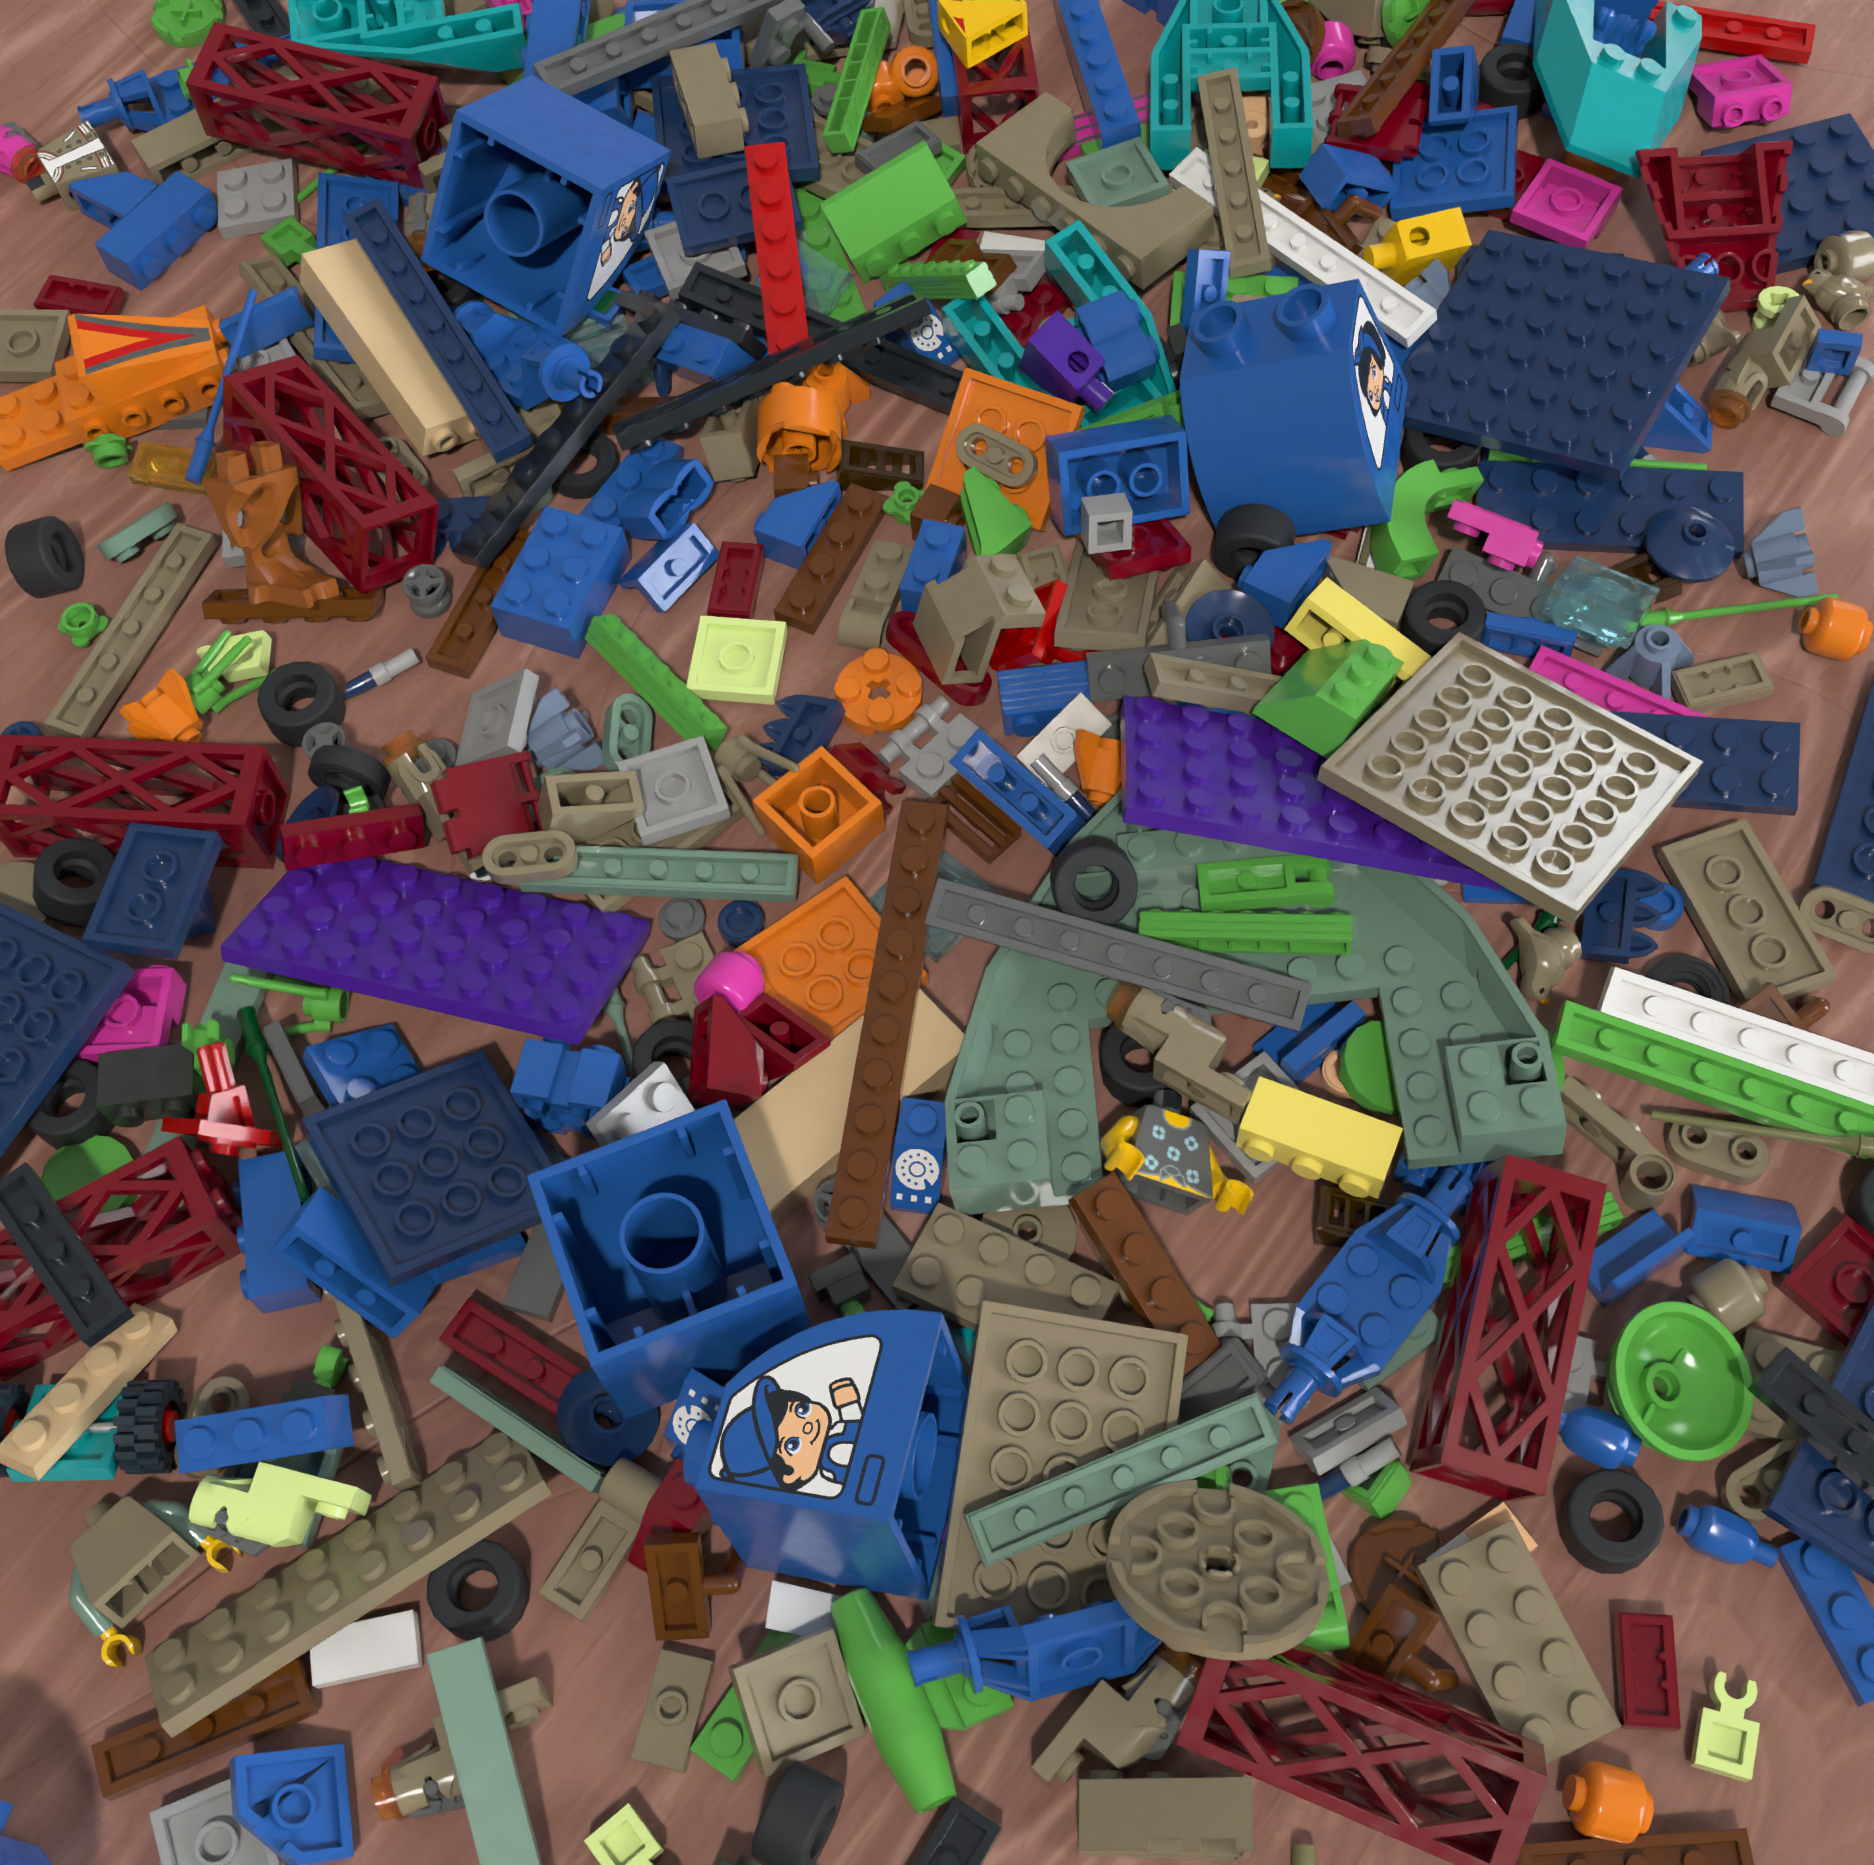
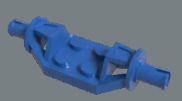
M289 32V34L280 36L278 38L291 41V34ZM235 42L237 48L249 46L247 44ZM275 54L255 59L270 69L271 65L282 62ZM186 65L164 71L150 78L147 77L143 69L116 82L112 78L108 79L107 83L111 91L108 92L109 97L77 107L82 122L88 120L91 126L95 128L120 119L121 123L125 122L129 132L135 131V128L149 132L194 110L193 101L184 98L177 78L176 70L185 68ZM216 68L210 81L228 85L229 80ZM152 103L156 113L131 111L128 104Z
M477 300L466 301L458 307L448 305L510 403L528 410L548 398L564 402L570 401L580 394L587 398L595 397L594 392L587 388L593 389L598 393L601 391L603 385L602 377L597 371L590 370L588 355L577 343L528 321L495 313L488 304Z
M1446 1168L1441 1178L1425 1198L1413 1193L1404 1192L1396 1200V1206L1356 1229L1296 1306L1289 1342H1286L1279 1350L1281 1358L1291 1370L1272 1395L1264 1401V1406L1271 1414L1275 1416L1285 1401L1289 1400L1280 1412L1282 1414L1279 1420L1291 1425L1296 1415L1316 1390L1336 1398L1344 1388L1381 1374L1440 1296L1450 1246L1456 1244L1460 1239V1232L1449 1217L1465 1196L1473 1189L1471 1181L1465 1175L1450 1190L1456 1182L1455 1178L1459 1171L1453 1168ZM1433 1241L1435 1244L1427 1258L1425 1253ZM1345 1355L1351 1358L1337 1371L1333 1372L1331 1370Z
M1223 1566L1216 1567V1569H1214L1217 1571H1226ZM1114 1595L1115 1601L1109 1599L1098 1600L1089 1604L1085 1609L1060 1616L1057 1614H1046L1036 1618L1032 1623L1023 1626L1018 1625L1010 1605L968 1619L965 1618L964 1614L954 1616L956 1631L953 1634L954 1640L914 1651L908 1650L906 1653L915 1687L962 1673L963 1677L968 1679L974 1694L983 1692V1686L1031 1702L1096 1684L1102 1679L1107 1681L1135 1673L1162 1641L1138 1625L1124 1611ZM980 1657L1009 1659L1012 1665L982 1660Z

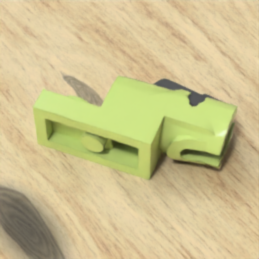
M259 1461L253 1479L220 1477L212 1474L206 1475L195 1491L188 1518L191 1523L195 1524L196 1529L251 1556L257 1557L269 1546L286 1547L301 1544L308 1531L314 1512L345 1521L348 1512L366 1516L372 1495L355 1486Z

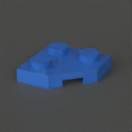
M344 1743L234 1756L229 1761L233 1819L288 1865H322L348 1861L354 1857Z

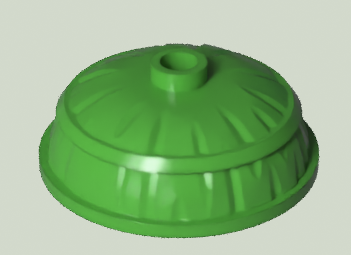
M1676 1301L1648 1306L1638 1311L1625 1323L1609 1352L1606 1381L1614 1411L1619 1418L1624 1419L1632 1428V1435L1641 1438L1642 1444L1669 1458L1684 1462H1701L1714 1459L1732 1449L1745 1433L1751 1418L1753 1394L1747 1389L1753 1382L1745 1355L1731 1332L1717 1318L1705 1310L1688 1303ZM1653 1383L1655 1384V1386H1656V1388H1657V1394H1656V1392H1655V1390H1654Z

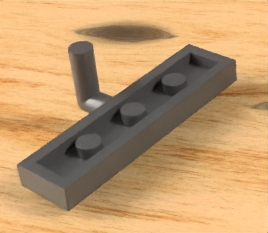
M1453 546L1437 580L1460 582L1473 589L1483 600L1485 609L1493 613L1519 618L1534 617L1545 623L1577 628L1574 648L1598 658L1619 618L1618 615L1546 585L1545 582L1548 575L1553 574L1558 567L1554 556L1550 552H1542L1539 555L1534 568L1531 569L1527 577L1515 571L1487 562V559Z
M1174 601L1165 602L1161 608L1167 625L1168 644L1086 653L1088 691L1091 702L1122 699L1125 695L1132 697L1152 695L1144 670V664L1150 652L1271 674L1270 639L1267 633L1186 642L1185 621L1178 604Z

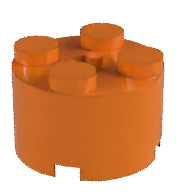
M780 382L773 385L771 393L760 402L757 410V458L760 463L763 460L768 464V471L774 475V455L808 453L810 471H821L826 468V474L837 467L841 459V410L837 403L836 394L828 389L819 390L806 386H794L788 382Z

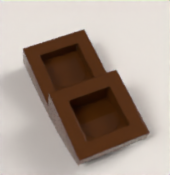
M949 238L928 261L940 263L947 260L948 263H952L956 260L966 262L973 259L974 262H986L989 267L988 270L991 271L992 278L995 279L997 285L985 294H994L1017 267L1010 254L983 253L976 240Z

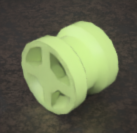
M1782 286L1764 289L1758 297V311L1754 314L1752 321L1753 330L1773 327L1788 298L1799 296V294L1790 288Z

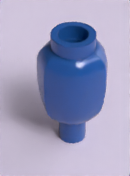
M1588 1406L1577 1407L1569 1412L1562 1410L1558 1432H1560L1563 1443L1570 1451L1589 1462L1607 1469L1617 1468L1620 1464L1628 1468L1633 1466L1642 1439L1632 1435V1428L1624 1419Z
M1687 1503L1678 1516L1675 1527L1676 1533L1685 1537V1541L1691 1549L1704 1556L1731 1565L1744 1564L1753 1560L1769 1568H1772L1778 1559L1779 1549L1759 1540L1757 1530L1752 1524L1733 1512L1713 1504H1702L1696 1507Z

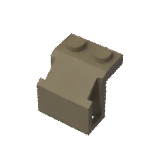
M1015 554L974 555L964 562L962 571L940 584H937L935 579L925 584L913 626L942 685L983 682L1000 630L1042 627L1046 612ZM960 655L968 669L967 671H954Z

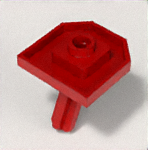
M1056 579L1034 589L1046 612L1042 627L1001 629L989 661L993 670L997 672V670L1022 668L1035 662L1052 664L1054 659L1061 662L1086 660V653L1099 652V650L1074 651L1069 648L1054 647L1056 618L1068 585Z
M212 1042L197 1048L196 1053L206 1092L198 1095L195 1118L163 1117L161 1131L195 1136V1141L210 1143L209 1153L238 1156L240 1147L255 1149L256 1145L281 1148L282 1141L279 1132L255 1128L245 1085L235 1084L226 1044L224 1042Z

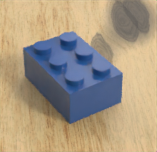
M1172 415L1045 436L1051 519L1064 536L1081 533V497L1124 492L1133 510L1132 524L1190 514L1186 430Z
M545 506L490 605L501 636L579 659L587 644L584 638L588 632L589 625H591L592 618L603 614L618 586L617 582L622 578L632 559L624 529Z

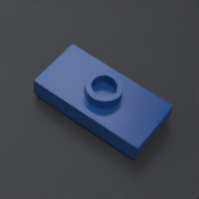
M1487 612L1480 643L1497 652L1532 659L1537 655L1541 645L1570 657L1575 645L1578 629L1545 623L1534 617L1519 618Z

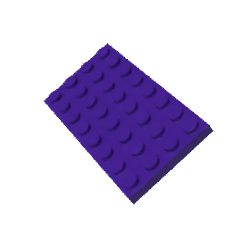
M1124 696L1120 709L1123 823L1501 890L1502 885L1318 781L1317 777L1320 767L1327 759L1268 722L1251 719L1243 714L1229 715L1207 711L1195 705L1180 706L1164 703L1151 697L1137 698Z
M373 857L288 870L221 944L220 948L222 961L579 1045L650 936V920L632 917L625 913L610 911L602 913L599 909L587 907L581 903L565 902L547 898L536 893L529 894L503 888L496 884L480 883L462 879L451 874H440L418 869L411 865H400L374 859Z

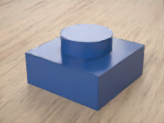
M1818 329L1807 356L1806 370L1850 376L1862 348L1863 334Z

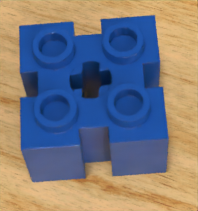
M546 1037L542 1041L526 1038L510 1089V1093L517 1106L524 1108L522 1115L526 1122L530 1123L538 1131L561 1135L573 1132L583 1134L585 1139L596 1140L585 1123L632 1082L630 1077H625L627 1069L621 1055L617 1054L615 1050L602 1045H591L589 1049L582 1048L581 1052L571 1051V1045L567 1042Z

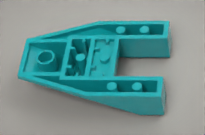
M287 0L291 41L390 65L500 72L523 67L521 52L522 47L528 44L526 22L519 3L446 16L444 0Z
M1179 0L1151 53L1150 153L1160 170L1173 171L1190 154L1191 93H1200L1197 76L1237 67L1241 91L1254 92L1256 90H1265L1267 92L1270 168H1305L1311 158L1313 139L1309 50L1279 0Z
M1537 0L1533 67L1565 150L1640 179L1642 172L1635 152L1640 149L1660 148L1681 116L1702 38V15H1699L1689 6H1677L1666 1L1654 20L1655 25H1657L1655 35L1652 40L1646 43L1641 58L1624 52L1622 48L1615 44H1603L1593 40L1594 0Z
M1077 220L1046 240L1045 267L1076 308L1123 290L1128 300L1135 299L1143 318V323L1139 324L1146 337L1151 335L1154 338L1160 353V360L1156 361L1154 376L1115 391L1114 397L1099 413L1080 398L1076 404L1086 408L1080 428L1177 391L1152 313L1082 222ZM983 295L978 299H954L941 308L943 332L974 370L1050 395L1018 368L1025 348H1022ZM1072 317L1068 321L1076 328L1074 317Z

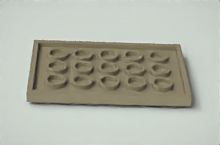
M986 1300L980 1302L932 1626L955 1629L954 1616L964 1614L965 1618L968 1619L1006 1605H1010L1018 1625L1023 1626L1032 1623L1036 1618L1046 1614H1057L1060 1616L1085 1609L1089 1604L1098 1600L1109 1599L1115 1601L1114 1593L1107 1577L1106 1553L1111 1528L1121 1510L988 1567L982 1566L963 1515L1176 1426L1188 1335Z

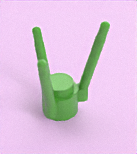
M227 629L222 631L195 669L184 678L193 705L202 715L211 708L217 714L220 713L228 704L260 688L268 676L258 677L224 696L220 695L226 688L217 677L250 644L251 638L249 636H244L209 671L207 668L231 635V632Z
M235 973L229 975V981L232 983L304 996V1015L312 1016L314 1021L284 1027L289 1036L310 1032L331 1033L333 1023H344L349 1010V991L279 974H275L273 980Z

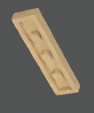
M133 1303L130 1309L135 1316L90 1348L0 1443V1463L39 1481L120 1394L122 1388L127 1386V1382L132 1381L175 1335L177 1328L173 1319Z

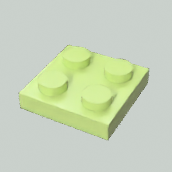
M700 616L686 687L700 699L775 705L788 634L786 622Z

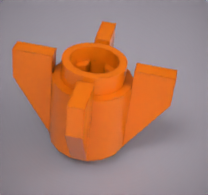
M840 362L832 365L820 363L809 368L808 374L801 385L819 390L828 389L836 394L837 403L841 410V439L848 437L844 415L850 406V402L853 405L871 399L868 383Z
M173 668L168 669L157 684L159 687L148 692L139 702L135 701L123 705L119 710V713L130 723L127 730L136 740L198 743L202 737L200 730L203 727V721L197 716L185 680Z
M1078 729L1074 743V752L1081 781L1080 792L1088 795L1087 801L1090 804L1104 807L1122 788L1121 741L1111 738H1100L1101 736L1084 729Z

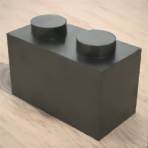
M181 1043L99 1054L96 1107L113 1125L132 1128L142 1125L144 1121L163 1119V1117L189 1119L191 1115H195L198 1095L206 1092L204 1080L194 1069V1054L184 1048Z

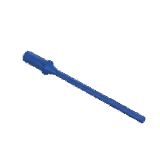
M249 289L206 427L199 436L195 437V448L185 476V480L193 484H202L212 449L216 447L214 428L223 403V376L232 374L257 296V291L254 289Z

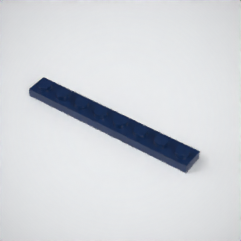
M378 198L344 215L343 218L347 228L495 462L499 463L533 445L534 443L529 431L380 199Z

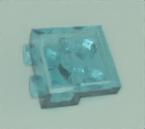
M1576 555L1555 581L1542 614L1552 618L1553 623L1567 630L1579 629L1594 635L1595 640L1602 645L1612 648L1621 646L1628 649L1637 635L1644 618L1653 607L1660 589Z

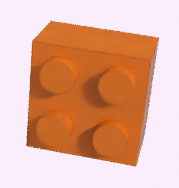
M822 745L798 764L800 767L798 772L788 771L752 800L755 814L764 827L765 834L784 853L798 854L800 860L799 868L817 885L886 830L882 802Z

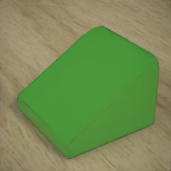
M1368 1447L1356 1455L1359 1456L1371 1448ZM1397 1460L1370 1474V1478L1355 1487L1350 1486L1340 1493L1373 1517L1381 1521L1390 1518L1412 1484L1409 1474L1401 1462Z

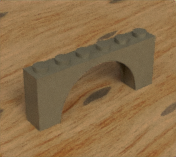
M1047 91L976 142L979 161L977 167L981 176L987 182H993L1001 187L1012 200L1020 201L1032 209L1040 220L1048 221L1060 231L1075 221L1080 220L1125 280H1130L1141 289H1145L1184 259L1188 254V249L1198 248L1214 235L1213 204L1185 185L1157 200L1124 207H1108L1086 203L1070 196L1059 188L1051 178V173L1061 154L1076 141L1074 115L1072 108Z

